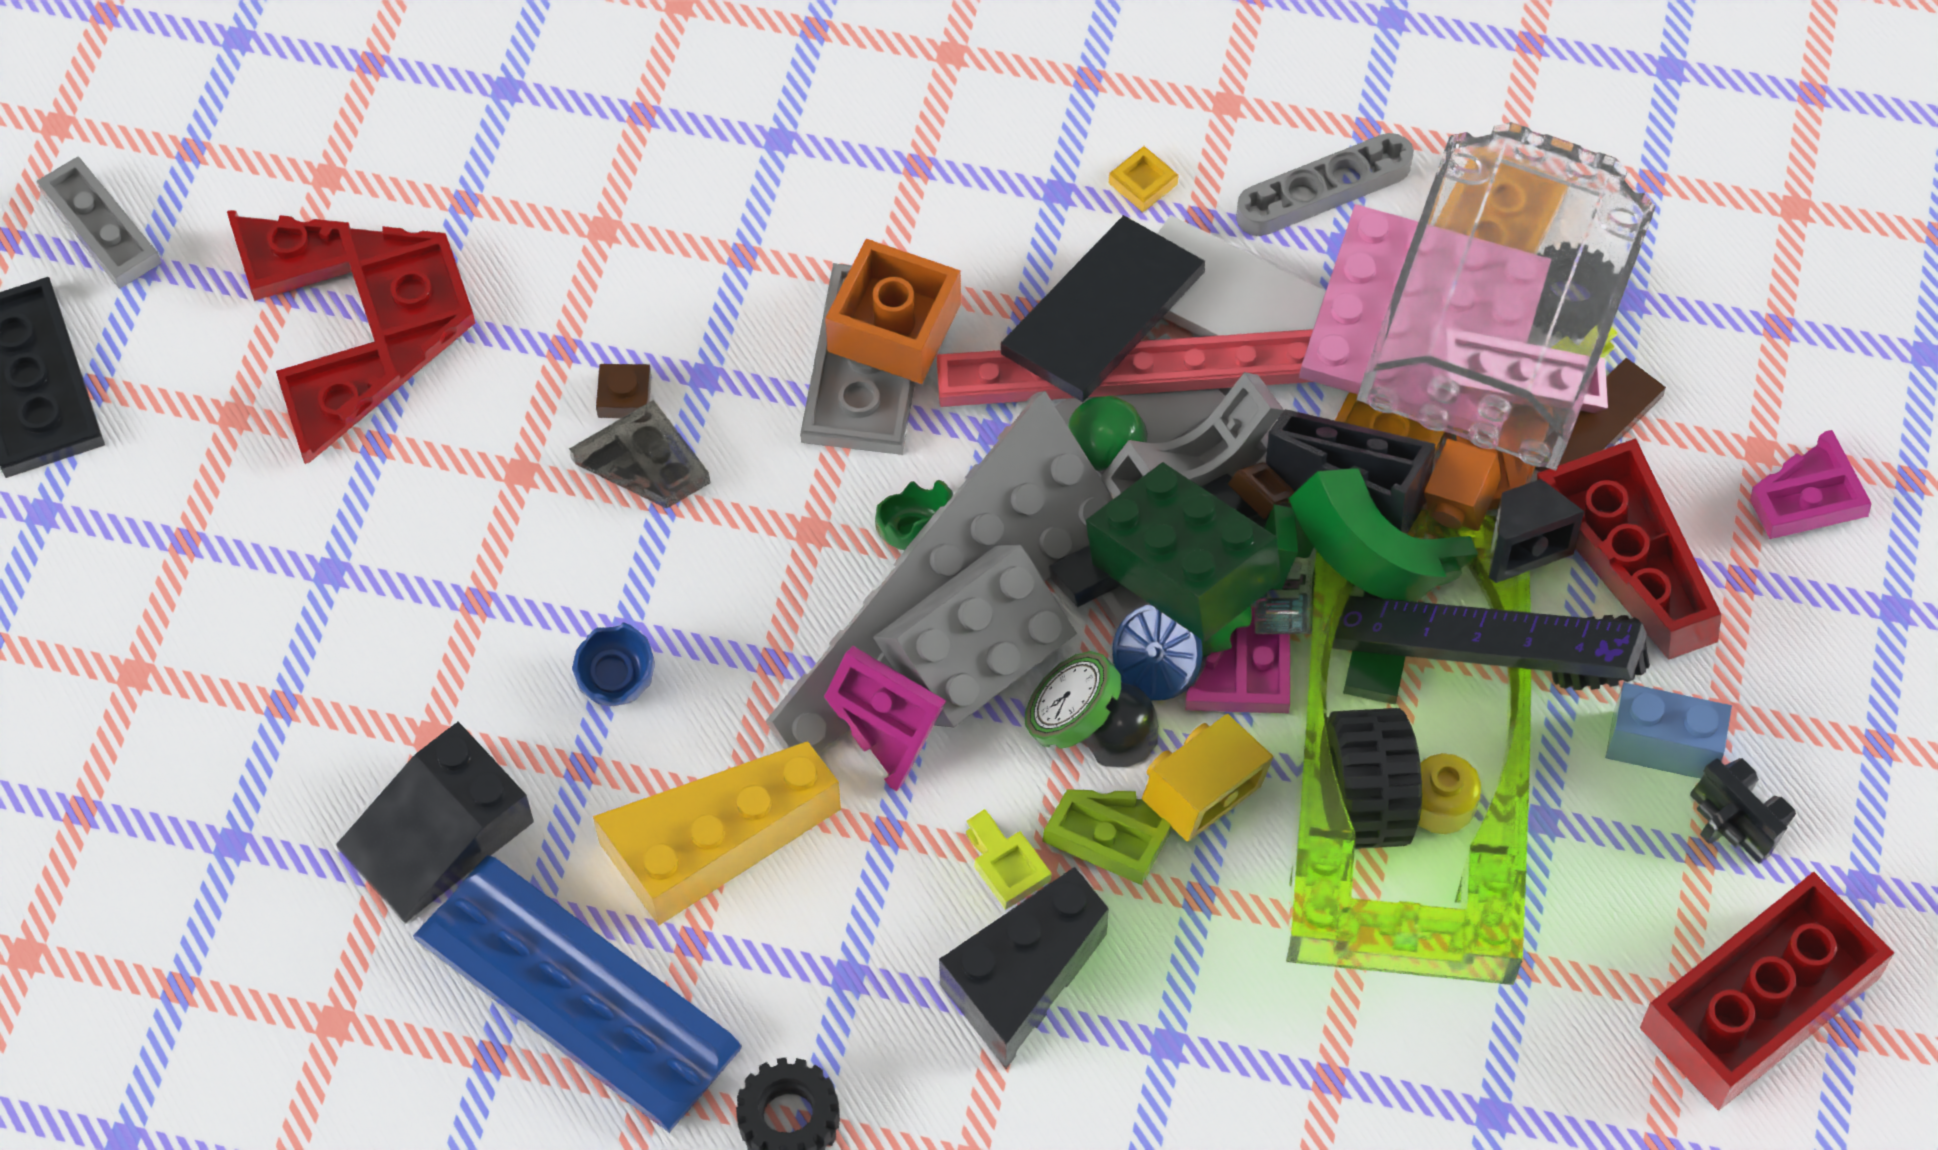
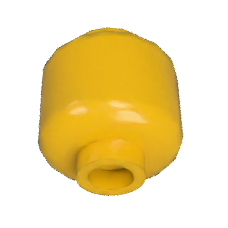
M1440 753L1431 755L1420 762L1422 805L1418 825L1431 833L1446 835L1458 832L1471 822L1477 811L1481 796V781L1476 769L1467 760L1454 754Z

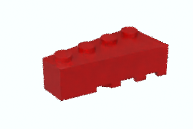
M1636 438L1537 473V480L1542 479L1584 510L1575 549L1628 613L1643 623L1649 638L1668 660L1719 641L1722 614Z

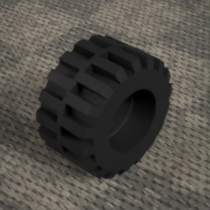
M1401 708L1332 711L1326 720L1321 736L1319 778L1323 813L1333 841L1342 850L1410 845L1420 820L1422 776L1418 745L1407 715Z

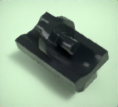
M1716 758L1706 765L1703 770V777L1689 794L1699 804L1696 810L1708 821L1700 836L1708 844L1724 836L1735 848L1741 846L1760 864L1771 856L1795 817L1796 810L1782 796L1774 795L1765 803H1762L1751 792L1759 780L1757 773L1743 758L1734 760L1726 765Z

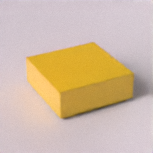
M1142 146L1109 173L1108 183L1141 212H1145L1178 185L1179 174L1147 147Z

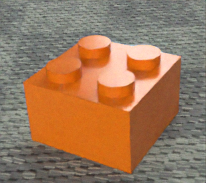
M866 238L825 318L827 351L923 384L960 308L961 270Z

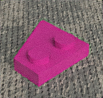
M1251 607L1252 619L1250 625L1236 628L1230 636L1231 649L1212 652L1208 655L1203 671L1194 686H1190L1186 693L1185 711L1289 714L1290 631H1258L1259 612L1287 608Z
M852 646L845 653L824 695L838 717L844 719L849 724L852 736L862 750L865 752L870 749L888 773L884 778L885 782L895 791H898L904 784L946 703V700L855 646Z

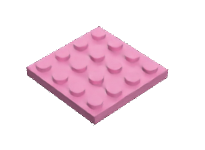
M1355 204L1301 365L1299 378L1500 435L1511 397L1435 383L1432 332L1444 327H1451L1527 343L1552 258Z

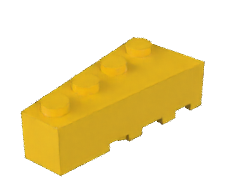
M806 741L593 816L600 846L656 924L660 926L840 811L839 781L810 743Z

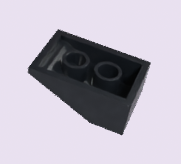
M457 721L414 754L337 842L336 846L405 924L473 871L486 855L492 856L533 824L534 820L527 794L463 725Z

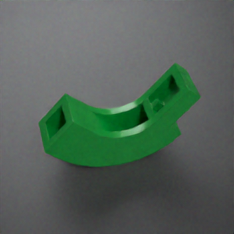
M1359 468L1317 471L1289 497L1302 530L1321 557L1346 580L1358 588L1383 599L1418 602L1435 586H1442L1458 579L1462 575L1461 568L1478 555L1471 536L1419 539L1407 535L1394 527L1375 506Z

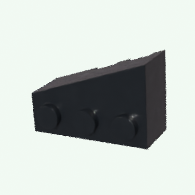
M1285 409L1268 432L1266 464L1295 492L1317 471L1359 468L1377 509L1394 527L1408 534L1426 504L1424 490L1432 474L1436 444Z
M1073 867L939 958L940 986L1005 1069L1014 1060L1017 1050L1032 1030L1038 1028L1047 1016V1010L1064 987L1067 988L1107 935L1109 908L1076 867Z

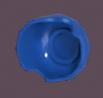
M623 622L618 626L597 627L587 635L586 640L582 641L575 650L572 671L581 693L599 705L620 706L637 700L651 685L655 659L647 637L632 625Z

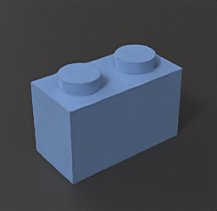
M1623 682L1613 711L1605 758L1701 779L1706 765L1716 758L1721 761L1724 756L1732 705Z

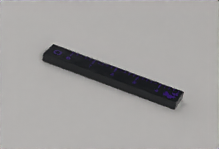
M1350 595L1339 596L1323 635V639L1330 649L1629 680L1633 677L1647 637L1643 623Z

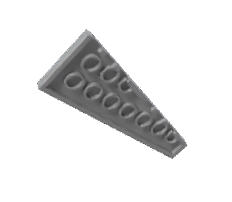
M1046 391L1037 392L1027 400L1029 404L1011 426H1006L997 437V443L979 464H975L964 477L966 481L948 503L936 511L893 564L895 566L881 585L876 590H872L862 602L864 604L845 629L837 632L829 642L831 646L809 673H804L765 720L783 749L808 741L818 754L850 730L849 724L844 719L838 717L824 697L845 653L852 646H855L893 669L873 637L996 545H1022L1045 582L1051 577L1048 566L1089 545L1086 519L1113 500Z

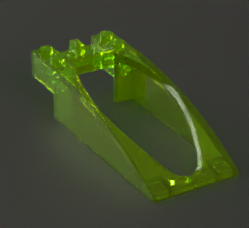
M1421 510L1409 532H1417L1416 538H1424L1425 533L1437 538L1471 536L1478 555L1467 563L1466 566L1478 583L1490 609L1531 613L1530 571L1498 583L1489 578L1492 535L1497 516L1485 515L1479 531L1463 526L1459 529L1448 528L1429 516L1428 510ZM1314 548L1289 886L1292 887L1286 962L1514 985L1523 960L1530 781L1531 669L1507 667L1508 699L1505 753L1496 789L1487 813L1469 846L1454 899L1455 903H1461L1460 909L1421 905V903L1388 902L1352 898L1356 833L1346 810L1333 767L1327 725L1326 696L1328 668L1335 634L1355 585L1337 573Z

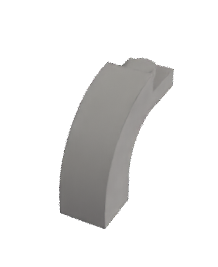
M1244 372L1214 412L1197 428L1180 438L1164 443L1128 440L1100 479L1115 498L1162 462L1200 487L1227 473L1233 477L1238 470L1255 465L1264 456L1267 448L1261 439L1280 417L1284 409L1259 375Z

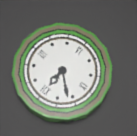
M1088 651L1073 655L1052 669L1036 687L1025 710V727L1030 735L1046 748L1055 744L1059 749H1063L1080 743L1091 736L1106 721L1107 716L1110 714L1106 706L1112 696L1117 700L1121 692V674L1103 654Z

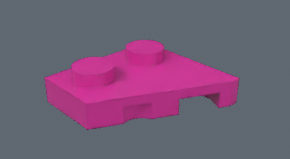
M1833 430L1823 432L1818 436L1816 446L1803 456L1796 453L1783 463V467L1779 472L1769 474L1753 486L1750 502L1769 539L1869 517L1872 505Z

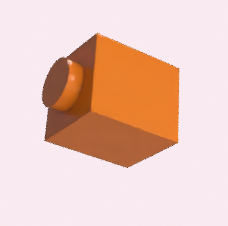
M1447 439L1424 490L1429 516L1448 528L1459 529L1463 526L1479 531L1502 479L1497 453Z

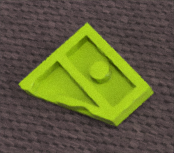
M1067 789L1044 828L1042 842L1142 886L1173 828L1171 824L1164 818H1161L1142 799H1136V791H1113L1102 794L1094 790Z

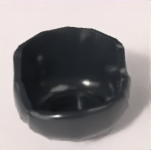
M1121 682V692L1118 699L1116 700L1112 696L1106 706L1110 711L1106 721L1091 736L1080 742L1089 748L1099 764L1106 767H1129L1146 759L1158 744V718L1150 698L1139 687Z

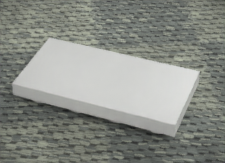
M1169 215L1157 232L1160 236L1205 260V273L1163 318L1201 337L1314 329L1326 290L1172 215Z

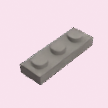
M79 156L36 181L41 194L118 289H121L162 263L157 250Z

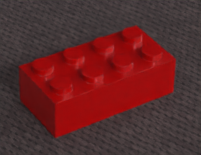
M1813 871L1651 1001L1639 1028L1719 1112L1877 982L1883 975L1895 952Z

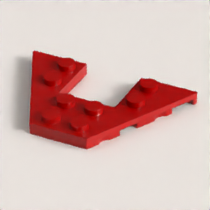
M237 210L226 211L254 301L352 273L374 342L276 370L304 464L314 460L476 323L446 233L425 230L411 233L403 228L382 226V231L351 228L349 222L322 219L301 222L295 220L292 216L279 215L278 220L238 216Z

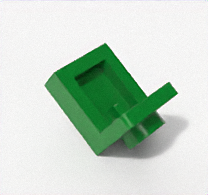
M1274 505L1264 529L1277 537L1281 582L1273 589L1282 590L1295 558H1309L1314 547L1302 530L1293 508Z

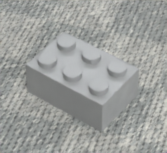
M996 545L873 638L895 671L946 700L934 726L955 728L1078 633L1022 545Z

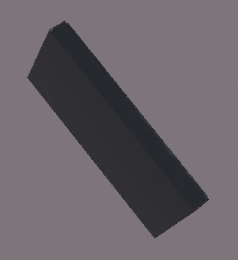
M1123 215L1000 343L1001 354L1079 401L1084 402L1205 273V260Z
M49 276L0 292V468L5 478L105 446Z

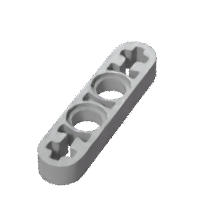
M1385 133L1250 186L1243 190L1238 197L1237 224L1244 232L1250 235H1268L1405 179L1411 171L1414 153L1413 146L1406 137L1400 134ZM1387 153L1390 158L1399 157V162L1394 163L1390 158L1382 159V154ZM1374 167V173L1371 172L1370 168ZM1341 168H1351L1360 175V179L1353 183H1343L1338 181L1333 173ZM1304 185L1312 188L1316 192V196L1308 201H1300L1295 199L1289 191L1295 186ZM1276 196H1279L1280 200L1275 202ZM1257 206L1260 211L1268 209L1267 215L1261 216L1257 210L1250 212V207Z

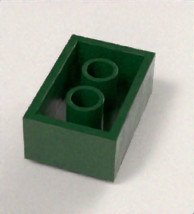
M1164 462L1160 463L1086 519L1092 564L1109 574L1114 580L1204 642L1281 582L1277 537Z

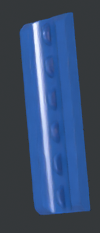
M486 855L462 881L448 900L413 935L414 940L668 1133L674 1129L742 1049V1045L728 1030L494 856Z

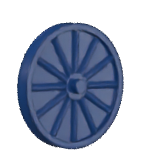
M1150 604L1130 612L1120 623L1115 633L1112 658L1114 666L1121 674V682L1139 687L1151 701L1169 700L1183 694L1195 681L1202 664L1203 649L1201 639Z

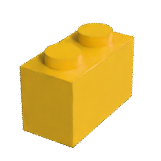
M1227 713L1210 726L1207 723H1202L1196 727L1187 737L1184 745L1175 752L1171 753L1169 750H1166L1159 754L1146 771L1149 779L1141 799L1161 818H1164L1171 824V827L1185 841L1189 842L1262 787L1274 756Z

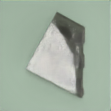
M654 400L569 448L571 459L575 465L666 509L711 483L708 470Z

